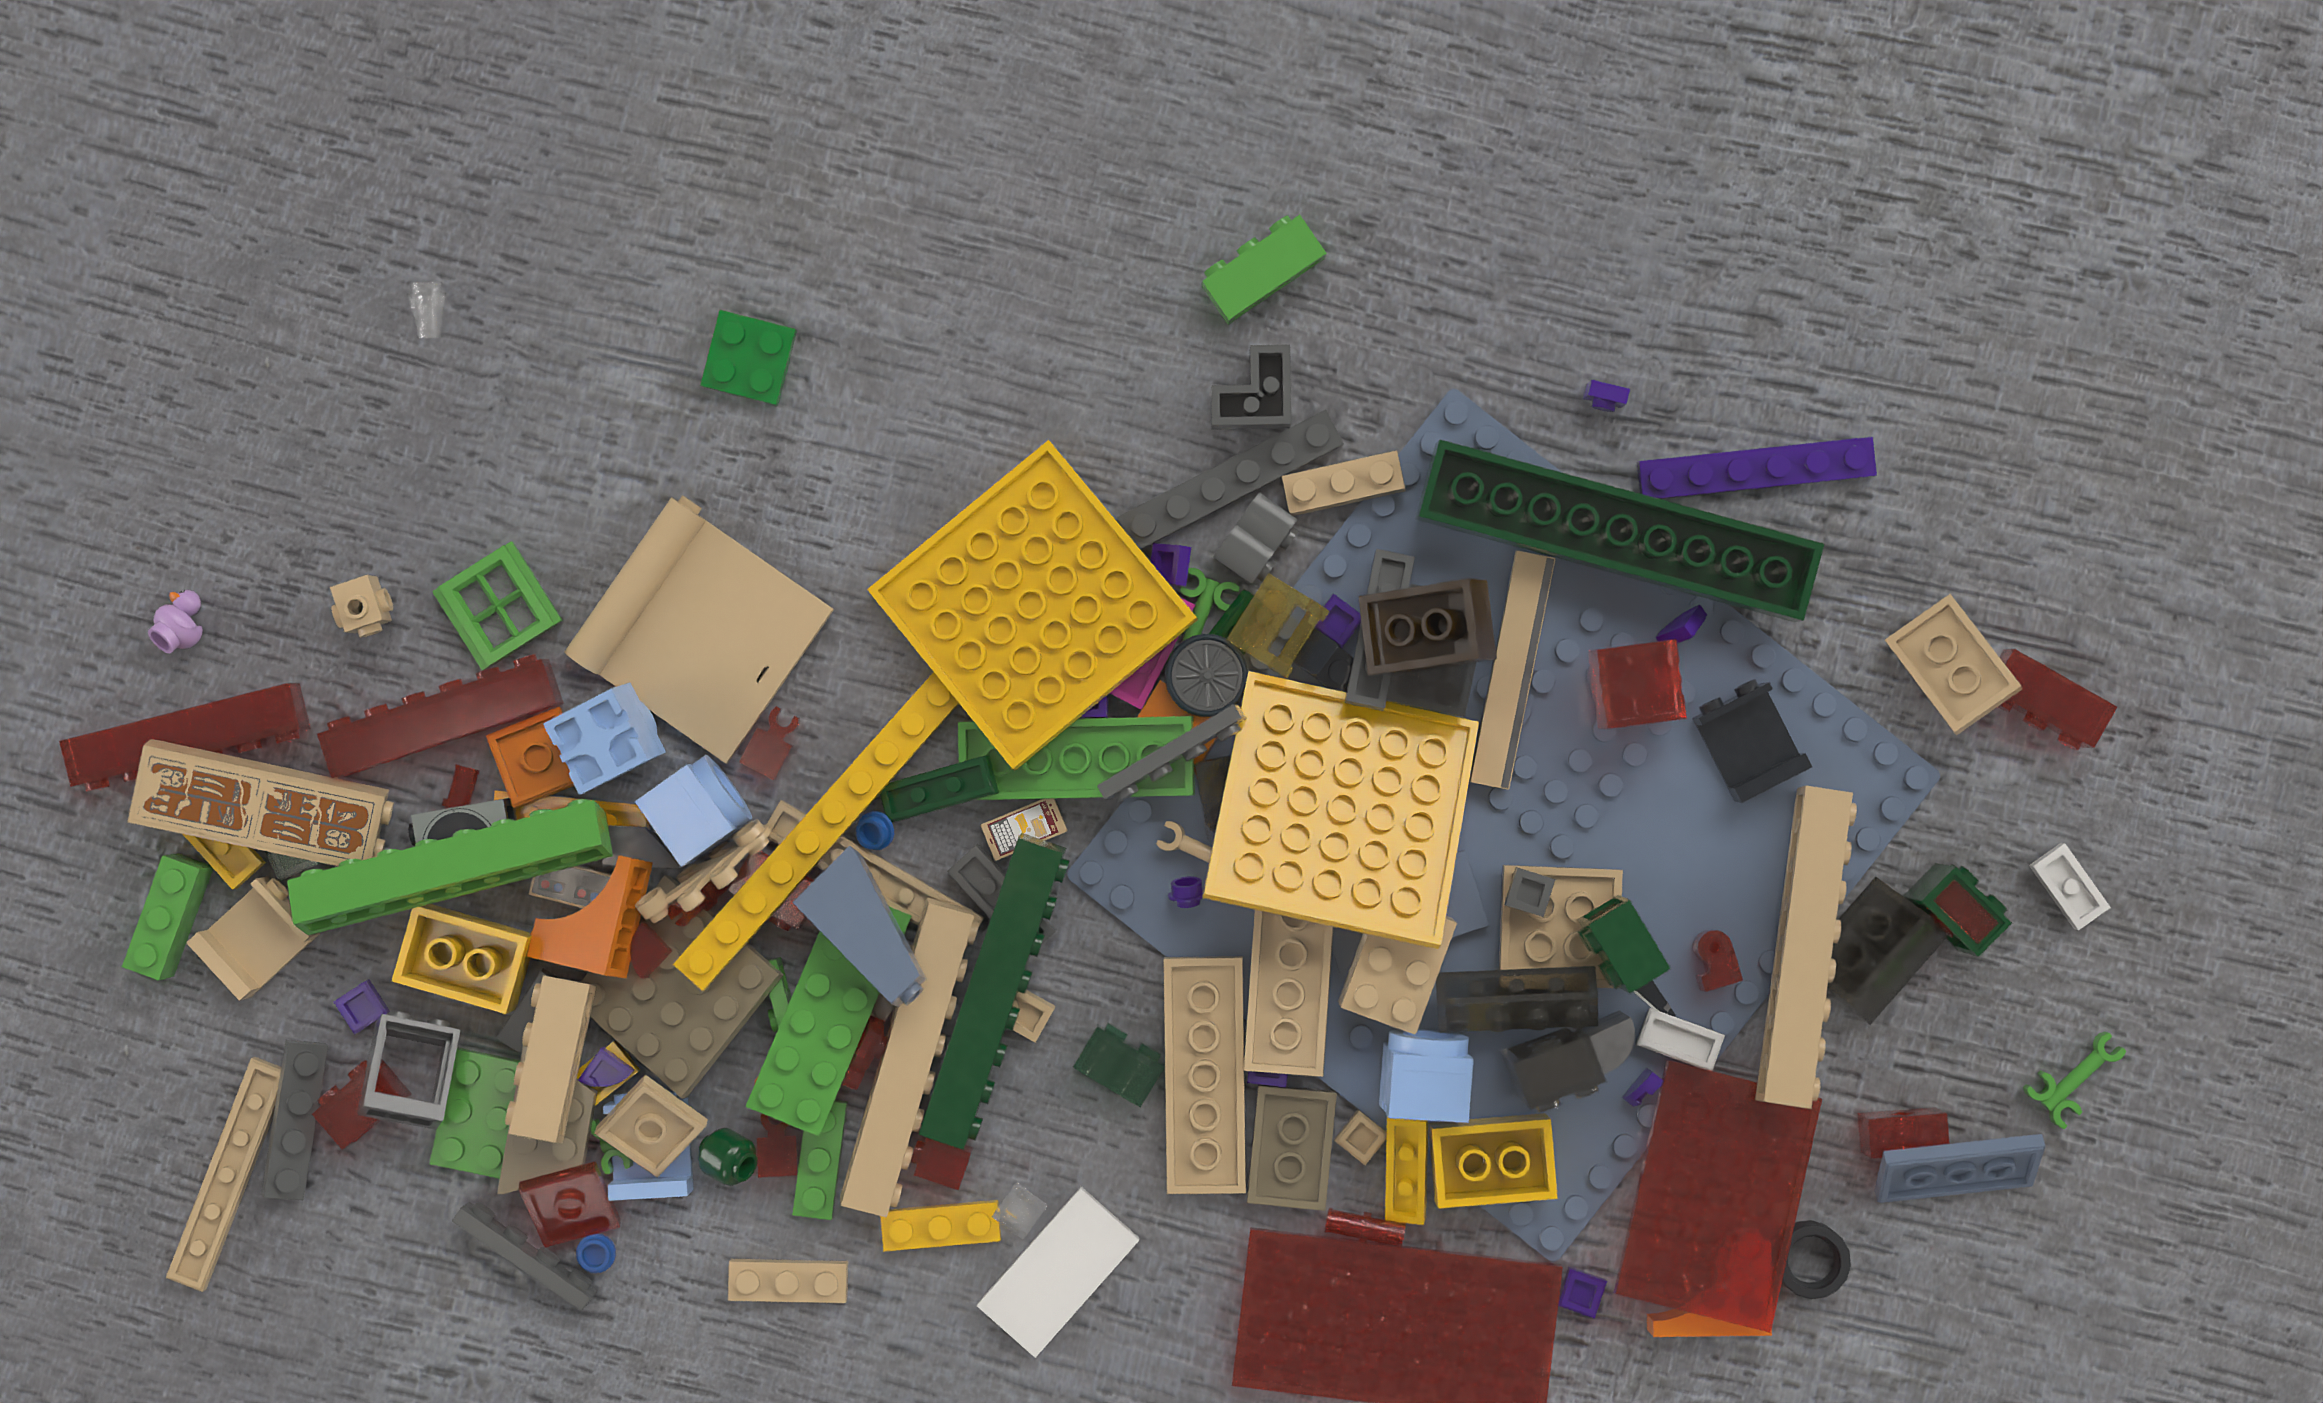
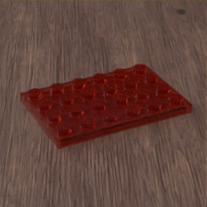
M1666 1060L1662 1076L1663 1084L1658 1093L1613 1293L1771 1333L1822 1098L1812 1101L1811 1109L1757 1101L1755 1098L1758 1082Z

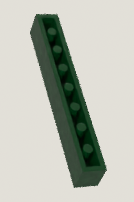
M1021 833L1018 837L919 1135L964 1150L969 1139L976 1141L983 1118L977 1117L981 1102L989 1103L995 1086V1082L989 1080L993 1066L1001 1067L1008 1045L1001 1043L1005 1030L1013 1031L1020 1012V1008L1013 1006L1017 993H1026L1033 973L1026 970L1030 955L1038 957L1045 937L1044 934L1038 933L1043 918L1051 919L1057 902V897L1051 896L1055 881L1063 883L1070 860L1063 858L1066 851L1065 847Z

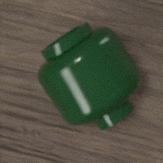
M721 1128L715 1130L710 1135H707L699 1146L698 1160L700 1169L704 1174L724 1185L733 1186L748 1180L757 1167L758 1159L755 1145L750 1139L732 1129Z

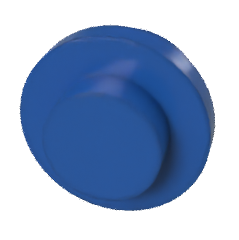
M871 811L859 819L856 827V837L863 847L871 850H882L893 841L894 827L891 820L885 814Z
M600 1233L586 1236L580 1241L576 1249L578 1264L589 1273H602L611 1267L616 1258V1248L613 1241Z

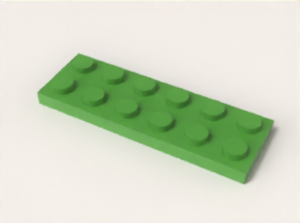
M1193 716L1077 719L1016 771L1010 767L975 722H958L959 763L990 755L999 794L977 800L1099 798L1103 796L1097 785L1193 729ZM1184 757L1170 764L1173 769L1172 772L1155 782H1152L1150 777L1136 784L1139 791L1130 797L1195 795L1194 759L1186 762Z
M889 907L902 933L905 934L912 916ZM819 931L745 1106L816 1136H820L880 993L821 931Z

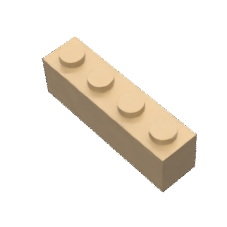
M548 976L542 977L541 984L536 983L531 999V1006L536 1007L533 1023H527L523 1035V1046H527L524 1062L518 1063L514 1077V1085L519 1086L516 1102L511 1101L509 1103L505 1123L510 1125L509 1134L563 1143L596 986Z

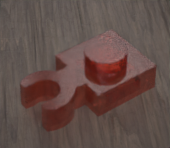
M778 706L770 712V728L768 732L757 727L739 761L741 764L772 780H776L793 748V745L784 741L787 734L796 731L800 724V718L794 716L787 727L781 726L778 722V716L782 708Z
M870 1015L842 1085L858 1090L873 1057L881 1058L888 1041V1037L883 1035L884 1020Z
M761 1113V1125L768 1131V1137L756 1138L758 1178L798 1176L796 1136H784V1130L789 1124L781 1122L778 1125H773L768 1121V1116Z

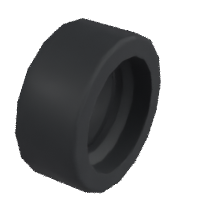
M1812 1220L1798 1221L1784 1228L1775 1239L1771 1252L1772 1268L1779 1281L1795 1295L1808 1299L1825 1298L1838 1291L1847 1280L1851 1267L1850 1251L1843 1238L1827 1225ZM1814 1236L1823 1239L1829 1244L1833 1252L1834 1262L1831 1271L1825 1278L1818 1282L1808 1283L1799 1280L1792 1274L1788 1265V1255L1795 1242L1804 1237Z

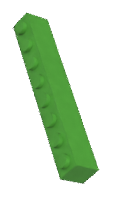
M579 799L570 802L568 807L553 811L550 809L536 810L530 813L529 817L515 821L512 819L498 820L493 822L491 827L477 831L474 829H464L455 832L453 837L421 840L415 844V847L408 849H387L380 851L377 857L365 860H345L339 863V867L327 870H306L301 873L300 877L287 880L293 925L305 934L312 935L612 857L613 852L606 812L595 800Z

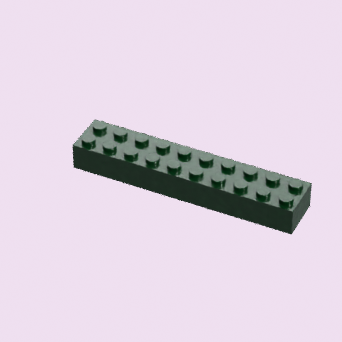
M1441 439L1435 443L1415 517L1419 521L1791 622H1800L1805 619L1825 545L1824 543Z

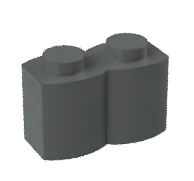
M1258 493L1213 557L1250 584L1256 578L1263 582L1276 564L1270 559L1276 549L1280 546L1286 550L1299 532L1293 527L1297 519L1264 495Z

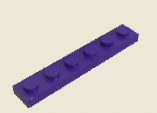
M1873 437L1637 462L1640 494L1658 499L1877 476Z

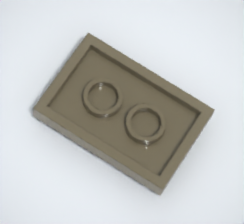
M1258 1084L1247 1203L1325 1211L1337 1097L1336 1091Z

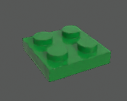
M719 310L700 386L778 406L797 330Z

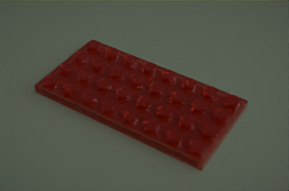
M1250 1227L1231 1384L1235 1387L1368 1403H1547L1563 1267L1561 1264Z

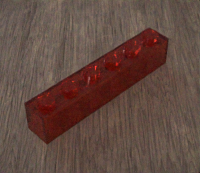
M536 654L528 655L514 660L515 668L500 672L499 667L489 668L476 673V681L463 685L462 680L457 679L439 685L440 693L428 697L425 696L424 691L401 698L403 703L401 706L388 709L387 704L365 710L366 717L351 722L350 716L328 722V730L317 733L331 779L343 778L564 704L550 660H537Z
M285 683L61 740L59 743L70 787L85 786L86 792H92L110 787L109 780L123 776L124 783L136 781L143 746L150 739L223 754L225 750L237 747L240 754L261 749V741L275 738L276 743L280 744L300 739L299 731L311 729L300 683Z

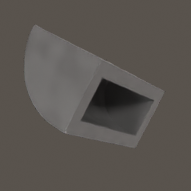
M1620 1010L1577 1029L1592 1065L1603 1074L1619 1067L1627 1059L1633 1048L1635 1030L1632 1018Z

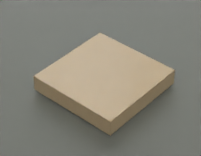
M644 1075L596 1126L595 1134L658 1178L706 1127L708 1119L647 1075Z

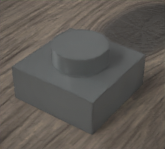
M1516 867L1504 905L1544 917L1556 879Z

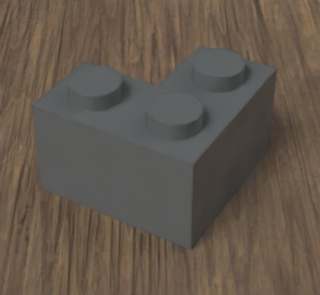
M1251 345L1249 350L1250 385L1211 386L1212 430L1290 428L1292 424L1290 345Z

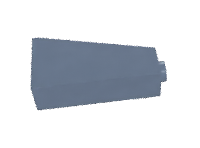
M849 846L793 901V904L891 1004L897 1007L902 1003L909 1005L921 994L923 988L920 985L927 978L863 856Z

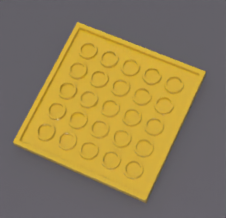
M1049 440L867 589L1014 771L1198 620Z
M1248 671L1240 707L1246 720L1239 723L1242 730L1236 733L1234 737L1202 898L1439 949L1442 942L1479 722L1387 701L1383 711L1344 703L1346 692Z

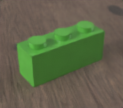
M1288 215L1281 218L1269 228L1272 234L1260 242L1256 237L1249 240L1236 250L1239 254L1237 258L1228 264L1224 260H1220L1204 272L1207 278L1202 281V288L1228 325L1325 259L1327 253L1301 215L1292 220Z
M178 853L162 855L122 964L123 968L156 980L174 977L213 872L211 865Z

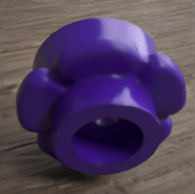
M1186 876L1171 881V892L1168 893L1169 900L1176 901L1177 906L1180 908H1193L1200 904L1204 892L1201 878Z

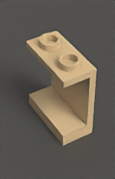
M268 877L256 878L250 883L253 888L208 930L197 932L186 942L239 1001L252 997L320 934L307 935L293 925L290 901L287 898L289 892L275 878L271 880Z

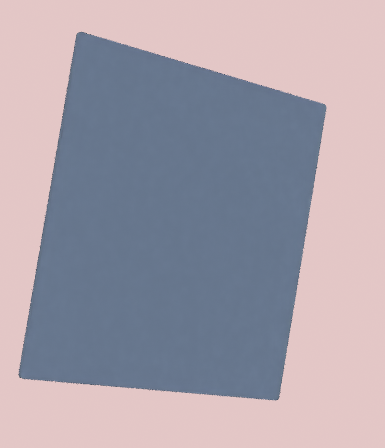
M1449 390L1398 454L1406 491L1364 500L1359 503L1274 610L1276 615L1245 653L1244 658L1248 671L1327 688L1280 653V650L1303 620L1311 624L1333 593L1360 613L1358 596H1363L1367 593L1376 549L1415 557L1409 588L1466 578L1487 580L1496 648L1515 551L1547 557L1552 556L1416 520L1415 517L1435 443L1441 439L1551 470L1561 471L1459 390ZM1559 558L1555 559L1510 788L1507 790L1472 782L1468 784L1457 852L1461 850L1466 851L1490 925L1451 938L1418 1029L1458 1033L1469 1038L1468 1054L1473 1058L1469 1119L1546 1113L1551 1119L1558 1199L1480 1205L1551 1262H1556L1561 1258L1708 1071L1636 1045L1648 1008L1651 1007L1634 992L1629 994L1621 988L1498 983L1503 865L1623 870L1622 897L1630 899L1671 967V970L1657 977L1653 982L1676 1014L1674 1017L1725 1035L1717 1057L1718 1059L1770 993L1797 788L1807 785L1853 793L1852 803H1856L1857 812L1853 826L1848 827L1847 842H1851L1852 847L1851 857L1848 865H1843L1842 881L1846 882V898L1940 779V773L1936 768L1730 605ZM1700 604L1707 613V617L1693 638L1668 648H1662L1655 638L1657 634L1676 617ZM1360 625L1342 647L1352 657H1354ZM1494 660L1392 673L1386 701L1478 721L1479 726L1474 749L1475 755ZM1756 679L1758 684L1770 682L1773 690L1768 693L1798 752L1806 753L1812 768L1743 803L1734 802L1692 718L1701 714L1699 709L1701 705L1718 697L1725 702L1737 696L1734 691L1735 688ZM1242 698L1240 699L1238 704H1236L1239 705V707H1241ZM1233 735L1222 742L1219 738L1216 740L1195 775V795L1146 796L1125 799L1070 867L1067 876L1070 881L1166 957L1243 956V1018L1247 1020L1255 909L1205 898L1201 899L1200 904L1196 907H1178L1176 901H1171L1168 898V893L1171 892V881L1186 876L1199 877L1204 888L1209 863L1180 849L1165 851L1156 845L1158 840L1165 841L1168 844L1175 840L1176 834L1174 830L1164 826L1166 821H1172L1184 828L1185 835L1213 847L1235 737ZM1332 951L1324 1076L1317 1077L1387 1132V1115L1379 1106L1383 1042L1388 1043L1389 1031L1398 1028L1340 1007L1338 999L1348 972L1339 973ZM1620 1010L1632 1018L1635 1030L1633 1048L1627 1059L1619 1067L1603 1074L1592 1065L1577 1029ZM1648 1068L1663 1080V1084L1653 1095L1647 1093L1642 1099L1641 1105L1633 1107L1622 1096L1642 1072ZM1428 1120V1123H1431V1122H1443V1121H1430V1120ZM1428 1131V1162H1427V1164L1431 1167V1155H1430V1143H1429V1131Z

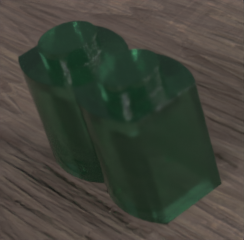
M1109 1022L1105 1028L1097 1024L1075 1060L1073 1068L1141 1108L1165 1068L1164 1063L1159 1061L1162 1054L1145 1043H1141L1139 1048L1125 1040L1128 1034Z

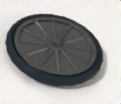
M1199 634L1182 641L1169 656L1165 670L1167 690L1173 701L1187 713L1198 717H1213L1231 705L1238 704L1244 694L1248 676L1247 663L1242 652L1234 643L1215 634Z

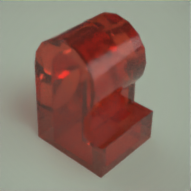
M1713 929L1700 932L1693 942V951L1696 957L1703 962L1706 971L1705 973L1695 975L1699 989L1707 992L1743 981L1729 936L1724 932Z

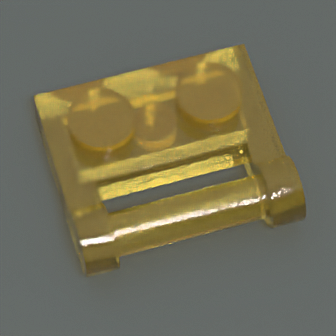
M1268 573L1226 640L1268 666L1274 672L1288 678L1294 669L1291 664L1317 623L1325 620L1329 610ZM1299 607L1306 613L1277 657L1270 653L1269 649L1295 608Z

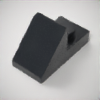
M1303 620L1280 650V653L1328 689L1347 692L1354 657L1340 648L1339 644Z

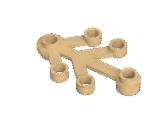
M758 819L749 822L735 833L733 841L724 842L712 850L709 854L711 860L697 865L693 864L684 869L677 876V880L681 883L667 894H665L661 887L651 890L635 904L636 909L644 919H650L652 923L658 922L672 910L669 903L676 898L685 912L692 910L704 900L705 897L700 890L710 880L720 889L737 877L738 874L733 867L747 853L753 855L762 850L769 843L767 836L771 833V829L767 824L762 825Z

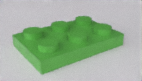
M457 1047L444 1119L436 1130L429 1164L500 1179L509 1125L505 1123L509 1103L514 1100L516 1089L514 1077L520 1060Z

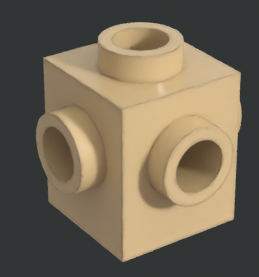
M365 575L330 587L335 605L331 607L332 614L339 628L343 627L345 632L358 633L360 638L367 637L383 631L381 625L392 621L389 611L393 610V603L387 589H381L377 576Z

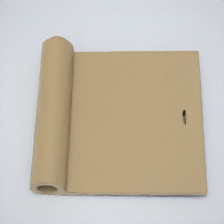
M683 495L679 501L671 497L564 653L587 670L602 676L616 687L630 682L639 700L650 711L728 764L834 609L699 516L698 514L702 509L700 506Z

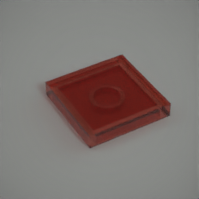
M596 1161L519 1182V1192L544 1248L620 1228V1216L614 1202L608 1199V1188Z

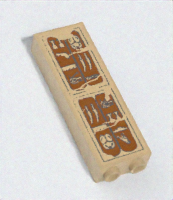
M150 739L143 746L128 822L339 866V863L349 859L365 860L377 857V854L384 850L386 840L379 839L382 824L389 825L394 802L387 801L388 789Z

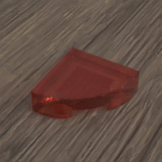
M641 922L633 935L630 954L633 967L641 979H647L673 950L647 923Z

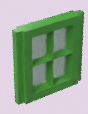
M513 541L498 548L432 591L482 671L492 667L563 621Z

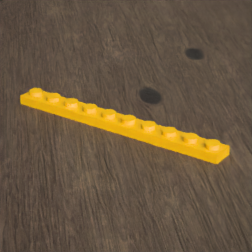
M934 672L673 963L679 971L702 991L707 989L959 705V702Z

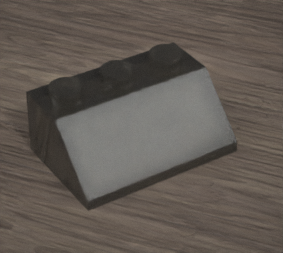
M1875 877L1838 919L1841 921V933L1838 943H1833L1831 959L1836 961V971L1833 982L1828 983L1827 991L1871 1025L1948 936L1930 915Z

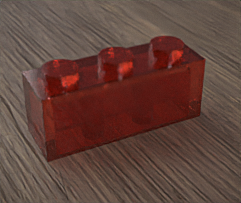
M2004 649L2000 659L2023 689L1999 705L1998 708L2006 712H2010L2012 708L2025 715L2023 721L2026 724L2043 732L2046 727L2059 734L2057 741L2073 750L2078 751L2080 747L2095 748L2117 706L2016 649Z

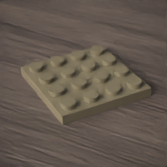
M664 875L655 888L661 887L665 894H667L680 884L671 876ZM676 898L669 903L672 910L656 923H652L650 919H644L641 915L627 978L588 972L580 983L596 986L590 1017L679 1097L687 1098L784 974L746 943L707 989L702 991L679 971L673 963L716 915L702 903L692 910L685 912Z

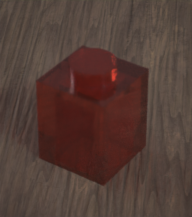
M927 1137L925 1142L918 1140L910 1163L917 1165L914 1176L959 1190L973 1147L966 1145L964 1150Z

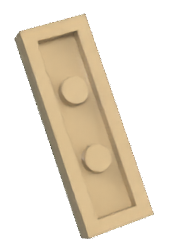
M1397 450L1282 476L1289 514L1292 516L1406 491Z
M731 1259L729 1261L728 1301L847 1302L848 1261Z

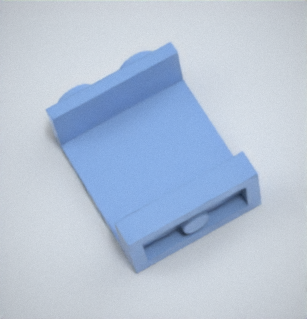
M669 1091L677 1097V1094L674 1091ZM627 1093L614 1095V1101H610L603 1106V1114H609ZM677 1097V1098H679L680 1100H682L684 1103H686L687 1105H689V1104H688V1097H687V1098ZM691 1143L658 1178L635 1162H633V1166L625 1169L622 1158L619 1156L612 1157L614 1171L613 1181L608 1184L609 1201L688 1196L694 1190Z

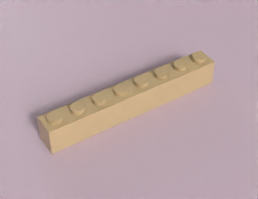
M1807 785L1797 788L1755 1100L1811 1109L1812 1101H1817L1819 1096L1820 1079L1815 1076L1817 1061L1821 1062L1825 1054V1039L1821 1038L1822 1023L1828 1021L1831 1009L1830 999L1826 998L1828 983L1833 982L1836 971V961L1831 959L1833 943H1838L1841 933V921L1836 920L1838 904H1843L1846 895V882L1842 881L1843 865H1848L1852 849L1851 842H1847L1848 827L1853 826L1857 812L1856 803H1852V792Z
M926 898L912 946V952L927 979L920 985L923 991L909 1005L902 1003L899 1007L895 1006L841 1190L840 1203L843 1207L887 1218L890 1206L897 1207L902 1184L897 1183L900 1170L908 1169L913 1153V1147L908 1146L911 1132H919L924 1115V1110L919 1109L923 1094H930L934 1082L935 1072L930 1071L934 1056L940 1058L945 1044L946 1035L941 1034L944 1019L951 1020L955 1010L957 997L951 996L955 981L962 982L965 976L968 960L962 957L966 944L973 945L978 931L979 922L973 921L975 915L972 909Z

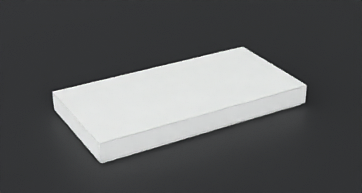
M1080 1187L977 1303V1307L1036 1358L1137 1244L1139 1237L1084 1188Z

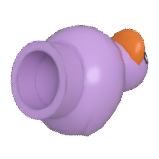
M182 590L178 593L170 592L169 597L173 605L165 604L155 612L154 626L148 630V635L152 642L165 653H172L176 648H191L201 639L202 626H197L190 617L199 611L201 601L198 594L191 590Z

